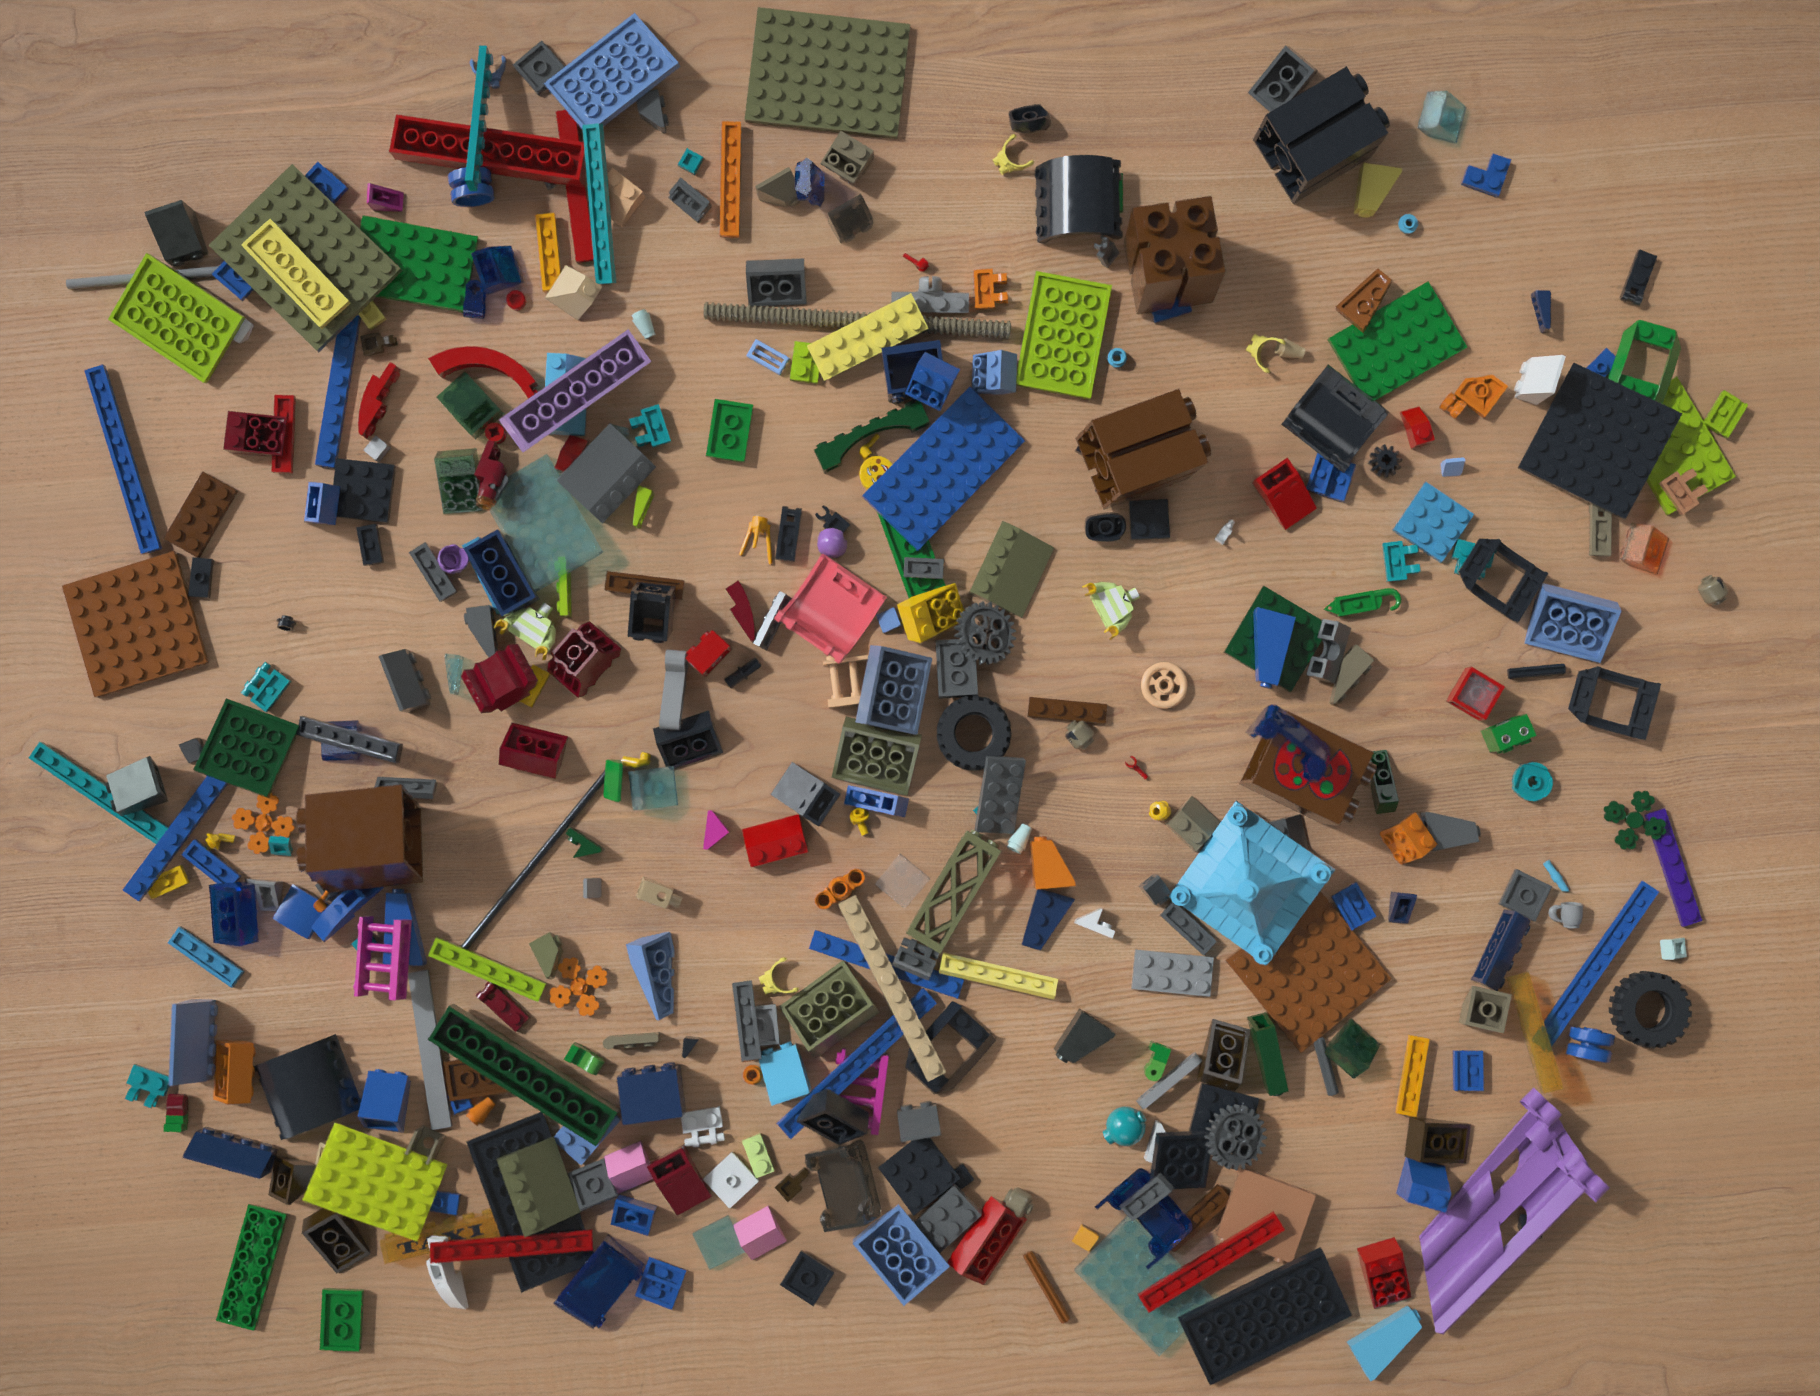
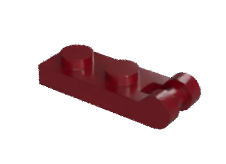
M488 981L485 984L486 987L482 991L479 990L476 997L485 1003L512 1030L517 1032L530 1016L497 985ZM491 992L496 995L492 1000L488 997Z

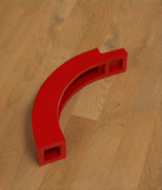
M477 346L456 347L428 358L442 379L466 368H488L501 372L513 379L521 387L528 399L538 393L537 389L532 390L539 385L530 373L517 361L496 350Z

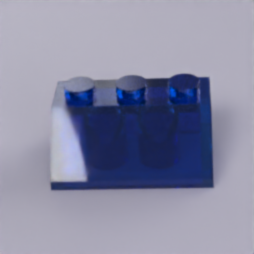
M233 882L209 885L213 943L241 947L259 942L255 884Z

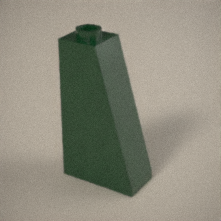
M1266 1012L1248 1016L1247 1020L1267 1093L1269 1096H1280L1285 1092H1289L1274 1024Z

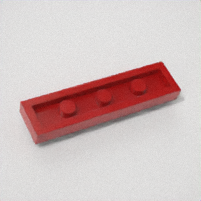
M274 395V416L287 417L283 456H272V473L293 474L296 396Z

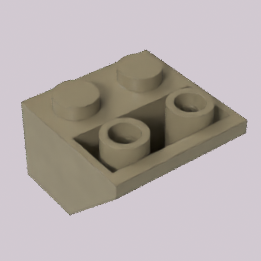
M840 131L820 164L854 184L865 173L872 162L874 150Z

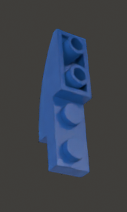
M384 887L343 891L325 909L311 928L323 942L327 941L354 918V913Z

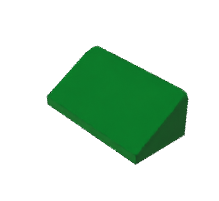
M607 759L605 764L603 796L616 802L621 801L623 763L621 760Z

